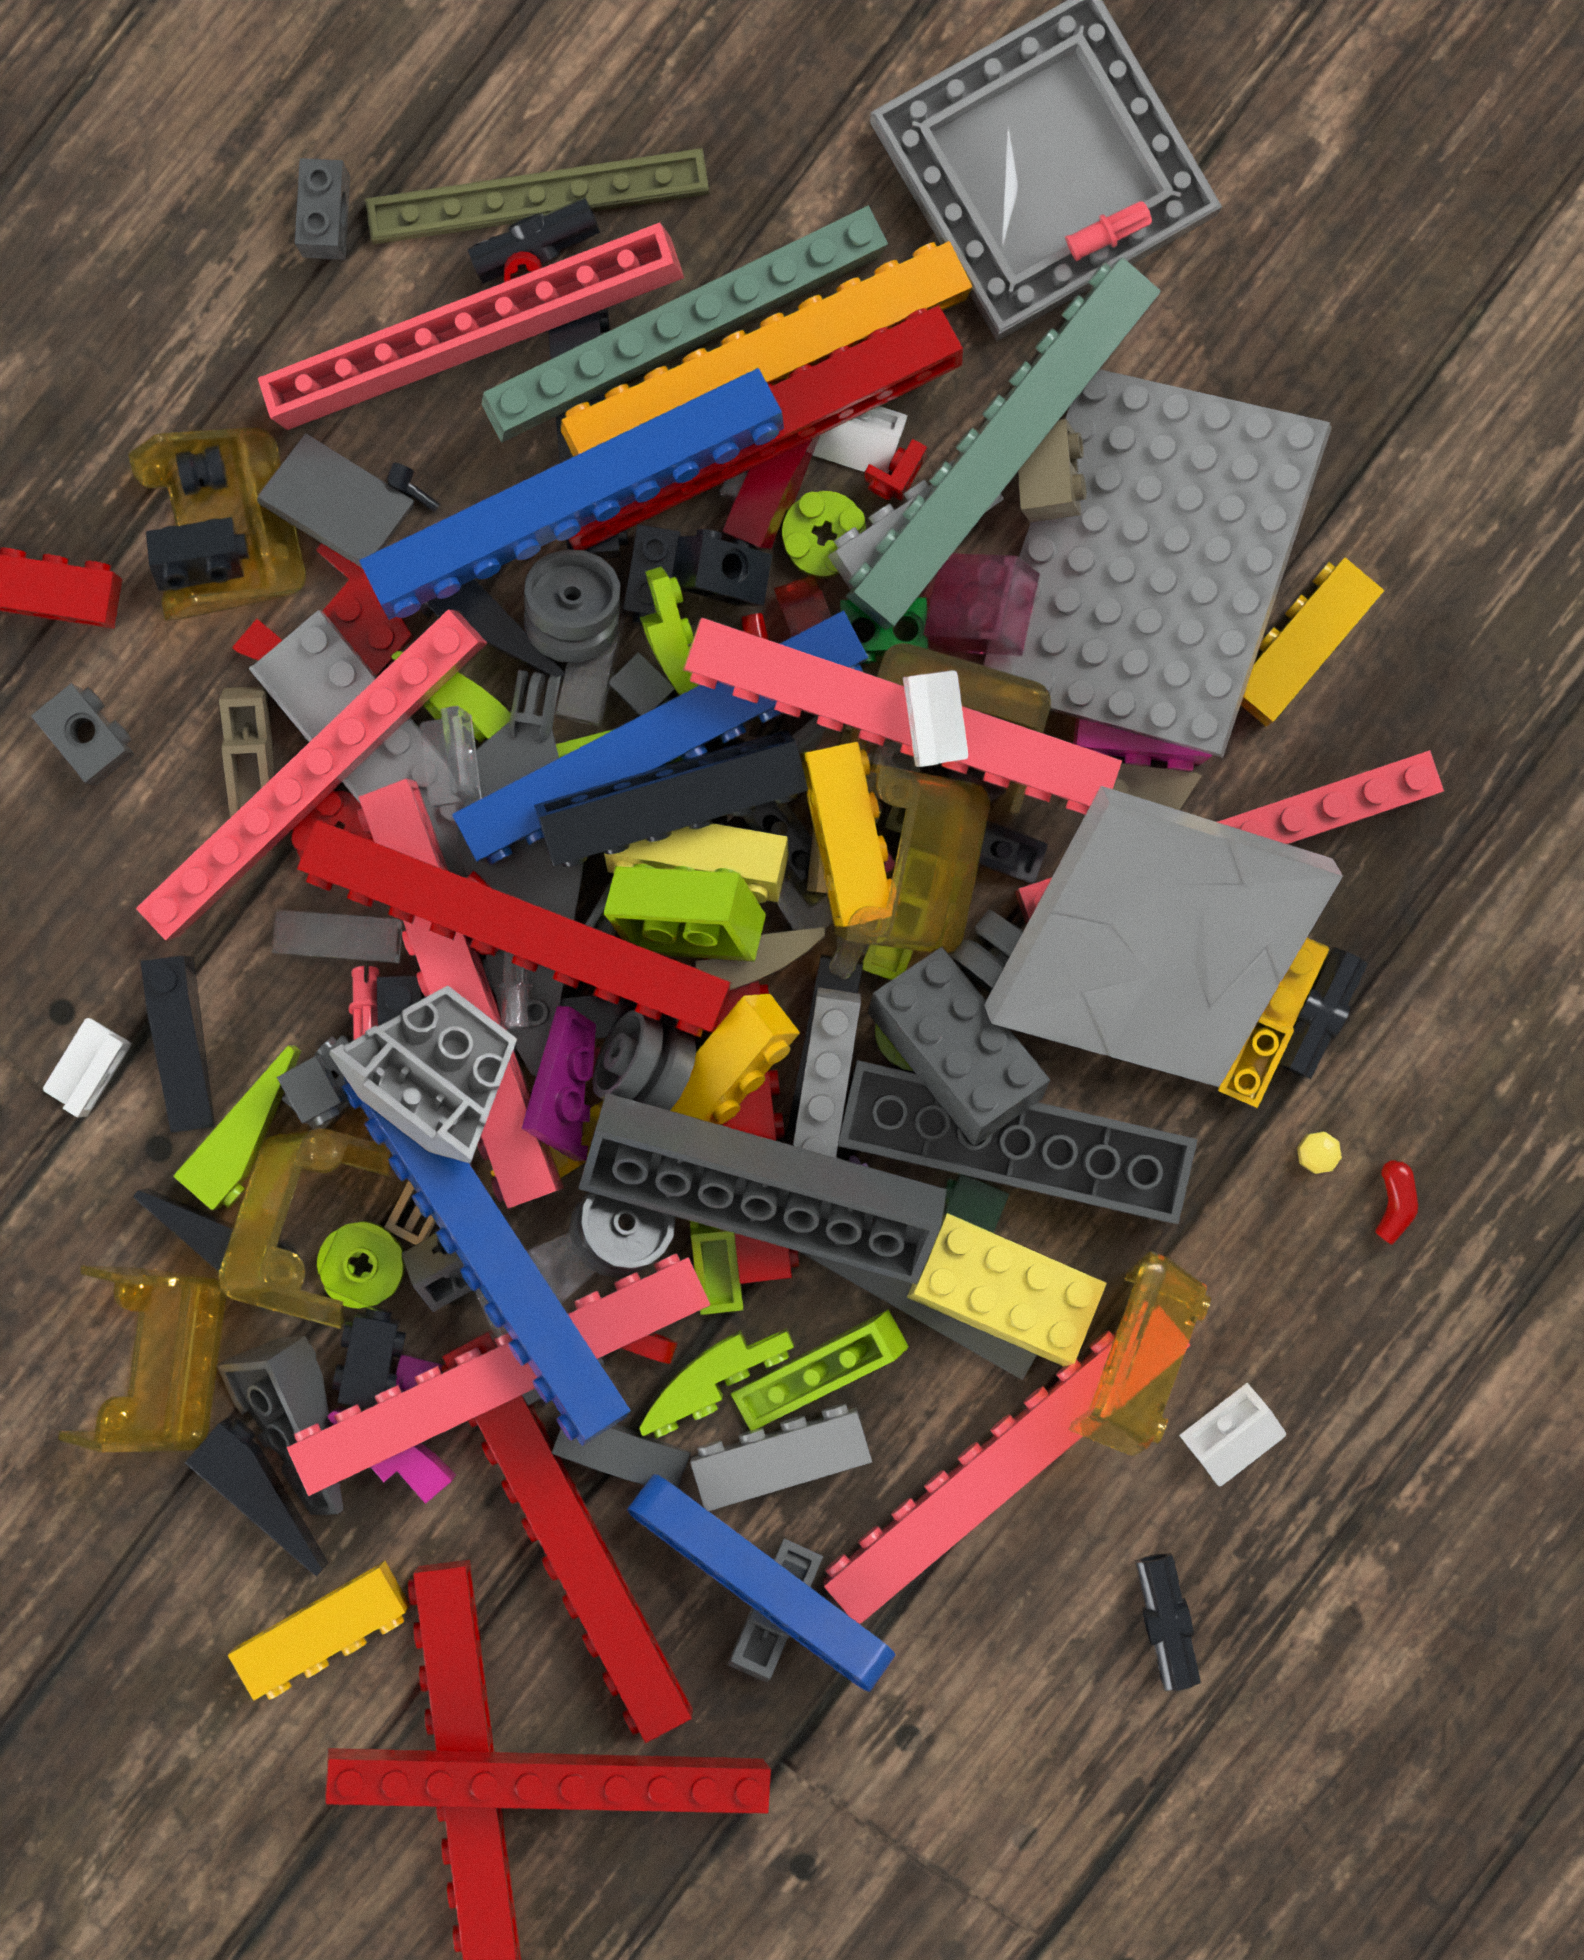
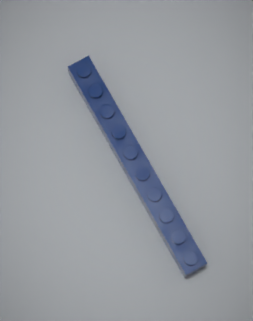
M757 368L359 561L388 619L390 620L396 616L398 618L408 617L416 613L421 608V604L436 597L443 599L452 596L460 590L461 585L475 578H489L496 574L502 565L516 558L518 560L528 559L537 554L541 546L556 539L558 541L567 540L575 536L581 530V527L595 520L599 522L609 520L616 516L622 507L634 501L645 502L654 498L661 488L671 483L687 482L696 477L700 469L715 462L717 464L729 462L739 454L740 450L754 443L756 445H763L772 441L778 436L779 431L784 429L782 411L760 369Z
M844 611L780 643L781 645L863 672L860 664L868 658ZM717 682L715 689L699 685L453 813L452 816L475 860L480 862L487 859L489 865H492L513 854L510 848L511 845L523 839H526L528 845L543 839L534 807L535 804L663 767L680 757L682 760L706 754L708 751L704 746L705 744L719 737L723 744L746 733L747 731L743 725L759 717L763 724L783 713L774 710L776 701L760 696L756 704L732 696L734 687Z
M344 1077L346 1084L341 1086L347 1100L354 1109L359 1106L362 1107L369 1118L365 1122V1126L371 1137L378 1145L384 1142L393 1155L388 1160L395 1174L401 1181L408 1178L417 1193L412 1195L416 1206L425 1218L432 1215L440 1227L436 1235L447 1253L450 1255L456 1252L464 1264L460 1272L471 1290L476 1291L480 1289L488 1301V1304L484 1306L487 1315L496 1328L505 1327L512 1338L508 1345L514 1357L522 1366L528 1363L537 1376L536 1379L532 1380L533 1385L544 1402L548 1403L552 1400L561 1413L557 1421L570 1441L577 1438L581 1446L625 1419L631 1411L470 1164L425 1150L362 1101Z

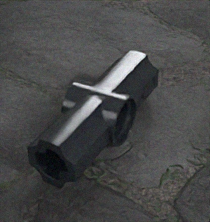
M586 197L545 215L541 212L522 219L509 226L508 231L469 247L468 252L477 275L484 284L504 275L505 263L514 253L520 251L530 252L541 263H544L559 255L560 250L599 234L600 229ZM525 264L518 265V268L525 266L527 269Z
M1336 947L1332 948L1293 1027L1294 1032L1281 1057L1280 1066L1307 1079L1312 1078L1330 1040L1336 1038L1350 1011L1348 1003L1358 987L1368 963L1347 951Z
M1166 1553L1145 1556L1136 1560L1135 1564L1145 1607H1142L1144 1623L1151 1646L1154 1645L1163 1688L1165 1691H1179L1192 1688L1201 1683L1191 1637L1194 1636V1630L1186 1599L1182 1598L1173 1555Z

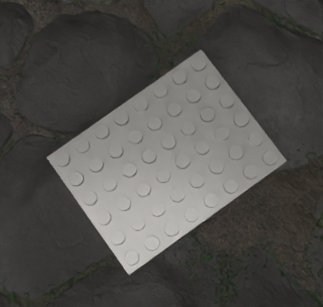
M1099 369L1070 405L1066 416L1075 433L1080 432L1083 441L1084 456L1081 459H1077L1078 474L1084 475L1087 492L1086 500H1080L1081 515L1030 523L976 688L980 692L1223 758L1332 427L1330 422Z

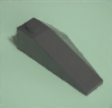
M306 1336L277 1338L218 1363L216 1366L233 1403L242 1415L249 1411L263 1431L257 1437L264 1448L270 1445L284 1462L282 1474L311 1515L339 1514L343 1511L339 1482L308 1496L286 1448L297 1443L294 1434L318 1423L321 1431L331 1427L330 1420L327 1417L329 1413L323 1375L316 1361V1353L308 1343Z

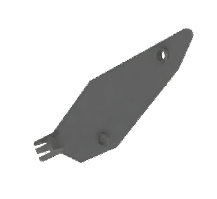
M518 670L510 721L471 754L462 809L559 759L552 728L560 676L551 675L548 680L543 714L541 716L546 685L545 675L533 673L527 694L528 672ZM460 829L458 830L457 843L466 877L475 871L493 889L575 921L584 862L573 867H563L561 864L553 867L544 838L531 845H528L526 839L511 845L510 848L513 854L492 865H489L487 859L477 862ZM499 949L495 956L486 955L502 1023L506 1030L517 1038L515 1046L529 1072L537 1077L556 1008L561 1003L564 983L552 979L555 970L538 965L536 972L511 963L514 954ZM535 1004L540 1005L543 1009V1016L538 1021L534 1020L530 1015V1010Z

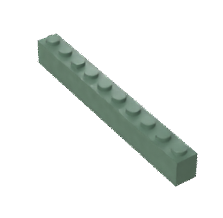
M868 205L485 391L481 405L502 443L568 411L580 403L599 396L879 259L888 242Z
M1123 257L1110 266L1104 262L1095 271L1088 281L1093 288L1084 299L1077 295L1062 313V316L1066 319L1065 323L1057 332L1051 328L1035 347L1040 352L1031 365L1025 361L1009 379L1013 388L1005 398L998 394L982 413L987 418L985 423L978 431L971 428L955 447L961 453L951 465L946 461L940 465L929 479V482L934 485L925 498L918 494L902 513L907 519L897 532L891 528L876 545L875 549L880 554L873 563L868 565L866 562H863L848 582L853 588L845 597L883 629L886 630L896 625L1160 294L1161 290Z

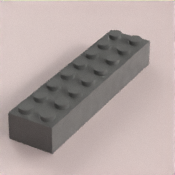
M856 1060L840 1128L838 1146L1179 1224L1198 1139L1037 1102L983 1141L973 1146L917 1074Z
M606 1093L578 1188L914 1284L918 1283L940 1231L947 1190Z

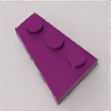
M557 1006L521 1129L573 1161H586L588 1146L581 1145L583 1122H590L591 1106L584 1104L585 1082L593 1076L596 1024L572 1007Z

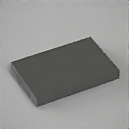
M306 433L257 496L258 504L361 568L362 565L359 560L383 549L414 506V500Z

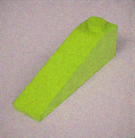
M288 1045L173 1176L211 1210L220 1209L223 1205L229 1209L246 1191L241 1184L248 1178L284 1094V1090L277 1077L295 1068L301 1054V1050L295 1045Z
M888 1309L733 1391L731 1396L750 1431L755 1430L895 1361L909 1346Z

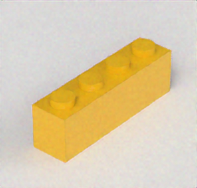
M1345 557L1336 566L1328 562L1312 581L1318 586L1308 599L1301 594L1286 611L1285 615L1290 620L1284 628L1278 631L1273 627L1261 641L1259 649L1263 652L1254 662L1241 706L1266 727L1276 720L1385 591Z
M851 742L799 753L808 786L806 794L834 925L845 927L893 916L892 905L897 904V893L893 880L886 878L883 862L888 861V850L884 837L882 835L878 836L874 819L879 818V807L875 794L873 792L869 793L865 776L870 775V764L866 751L864 749L860 750L858 742Z
M771 994L748 995L740 999L696 1052L695 1063L689 1081L681 1097L670 1111L722 1125L739 1112V1104L742 1100L763 1084L765 1073L773 1064L778 1063L790 1052L789 1045L800 1034L799 1030Z
M383 1561L239 1644L228 1654V1657L253 1701L264 1694L271 1700L291 1688L292 1685L289 1680L302 1672L306 1678H309L329 1666L328 1657L339 1651H342L343 1655L347 1656L367 1643L364 1638L366 1635L377 1629L383 1635L405 1621L402 1615L406 1613L410 1603L386 1561Z

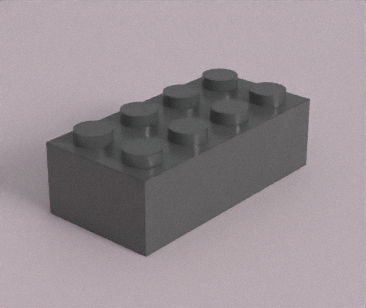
M941 947L873 992L867 1013L973 1146H975L1040 1101L1045 1094L1050 1079L1009 1028L991 1024L984 1006L986 1000L943 947Z

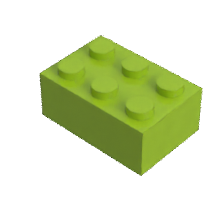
M635 864L633 867H615L604 910V915L623 940L660 955L753 962L756 959L766 916L745 880L736 871L726 868L716 869L715 872L696 871L686 866H676L674 869H658L647 864Z

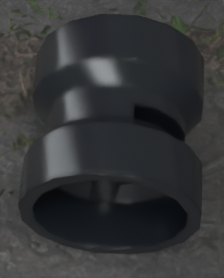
M219 445L206 447L202 453L197 455L190 451L176 453L178 472L185 496L198 494L202 487H211L214 490L228 488L225 464Z

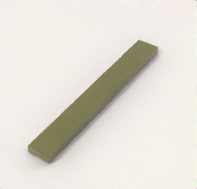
M703 148L366 198L365 202L371 241L374 245L514 224L537 213L543 212L545 215L586 197L592 211L595 212L708 195L709 187Z

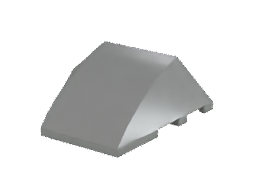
M447 985L402 1010L401 1014L379 1027L373 1026L366 1030L364 1035L344 1046L341 1044L330 1050L329 1055L362 1101L425 1150L471 1163L517 1038Z

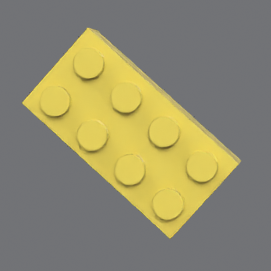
M947 1213L942 1217L940 1231L918 1283H912L907 1298L1065 1367L1075 1364L1107 1283Z

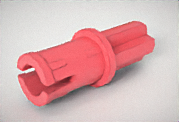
M1138 201L1108 217H1105L1104 214L1100 215L1099 221L1072 235L1065 236V240L1074 260L1077 262L1081 258L1108 245H1111L1113 248L1116 247L1118 240L1149 226L1152 223V217L1146 204L1143 201Z
M364 966L356 967L351 971L353 978V1002L349 1005V1013L353 1015V1040L364 1035L366 1030L376 1025L378 1027L377 977L380 976L378 968L368 966L367 983L364 981Z

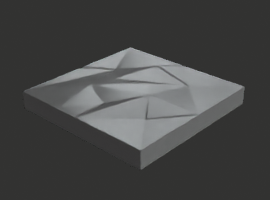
M1067 0L877 108L870 114V124L939 243L942 245L950 241L972 285L969 294L997 342L1092 288L1093 286L1088 281L1104 262L1110 266L1123 257L1132 265L1215 218L1222 208L1102 0ZM1138 201H1143L1146 204L1152 217V223L1149 226L1118 240L1117 246L1114 248L1108 245L1081 258L1077 262L1074 260L1066 243L1065 236L1072 235L1099 221V216L1102 214L1108 217Z
M1101 786L984 1004L991 1024L1220 1087L1343 875L1332 858Z

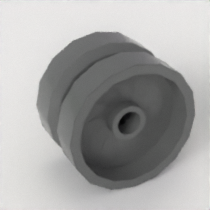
M565 549L549 553L534 563L526 576L524 590V628L530 643L541 654L559 662L579 663L595 659L608 650L618 634L620 582L615 570L603 558L583 550Z
M989 909L974 928L978 937L991 949L987 951L973 940L964 939L950 957L964 972L991 993L1023 930Z
M635 1010L627 1012L612 1028L600 1049L592 1079L594 1093L602 1099L605 1098L606 1093L670 1111L681 1097L695 1063L696 1044L694 1037L672 1025L662 1027L661 1021L637 1013Z
M588 1192L579 1200L571 1215L569 1235L574 1252L586 1267L603 1276L621 1278L641 1271L665 1253L674 1236L675 1216ZM618 1220L625 1224L623 1230L619 1227Z

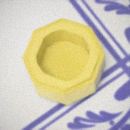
M1323 1131L1306 1134L1297 1147L1299 1163L1314 1174L1333 1171L1342 1158L1339 1141Z

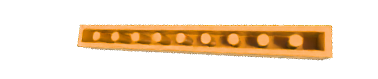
M950 241L938 247L935 242L928 243L913 252V258L901 264L897 260L889 261L878 267L874 271V276L864 281H860L859 277L852 278L836 288L837 293L822 299L821 295L813 296L802 302L798 306V311L784 317L783 313L774 314L759 324L761 328L745 334L744 330L737 331L721 341L722 346L707 352L705 348H701L691 352L682 359L683 364L670 370H668L667 366L656 368L643 377L644 382L629 388L628 384H623L608 391L604 395L606 399L592 406H590L589 402H583L572 407L565 413L567 417L562 419L561 432L574 457L757 368L760 369L767 384L775 385L788 379L795 369L804 365H817L827 360V357L840 347H854L866 341L868 335L879 328L888 327L891 329L903 323L908 315L918 309L926 308L930 310L940 305L943 311L965 301L972 289V285Z

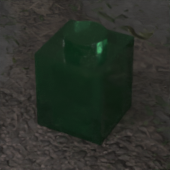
M958 1174L956 1181L948 1178L944 1189L947 1190L943 1213H948L994 1233L1009 1193L963 1174Z

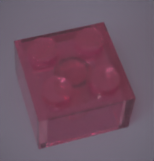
M952 553L936 574L923 635L949 652L1022 656L1040 573L1017 556Z

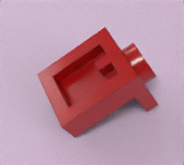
M912 439L906 450L899 447L888 467V470L893 472L892 475L868 464L864 471L865 481L870 483L868 489L885 500H891L893 496L903 501L904 493L910 489L927 459V446Z

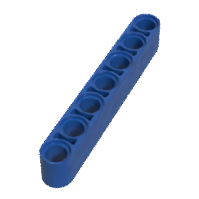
M653 1474L628 1507L627 1511L640 1524L863 1690L872 1691L896 1656L894 1651L883 1641L661 1476Z

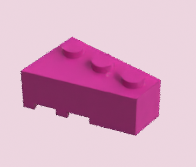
M1076 718L1073 744L1107 756L1125 757V764L1149 767L1151 760L1168 762L1167 769L1191 772L1194 765L1200 766L1212 757L1211 754Z

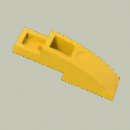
M1306 938L1220 1087H1218L1219 1092L1258 1108L1294 1032L1293 1026L1328 954V946Z

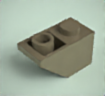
M1067 419L1057 421L1018 470L1021 511L1030 523L1081 515L1080 500H1086L1087 492L1084 475L1078 474L1077 459H1081L1084 456L1083 441L1080 432L1075 433Z

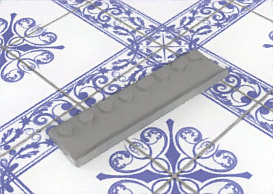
M317 610L249 668L309 742L377 678L322 610ZM409 718L342 782L360 803L358 797L406 778L416 781L449 872L466 878L457 843L459 827L452 816L453 813L462 809L466 784L415 722Z

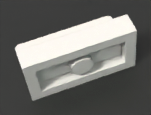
M878 406L821 434L813 456L863 472L868 464L889 474L890 470H888V467L895 455L908 415Z
M946 671L904 677L903 683L915 766L922 767L967 759L968 747L957 672Z
M91 1018L85 1019L44 1085V1092L64 1103L63 1109L74 1116L88 1117L132 1043Z
M1246 1383L1179 1436L1204 1466L1218 1486H1222L1286 1436V1432L1268 1406L1251 1386Z

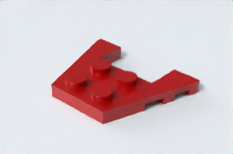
M321 543L316 551L349 579L324 608L323 612L378 677L394 661L391 656L397 651H402L413 639V635L402 618L396 616L390 620L388 619L363 568ZM256 619L232 648L241 655L259 661L277 646L282 639L260 620Z

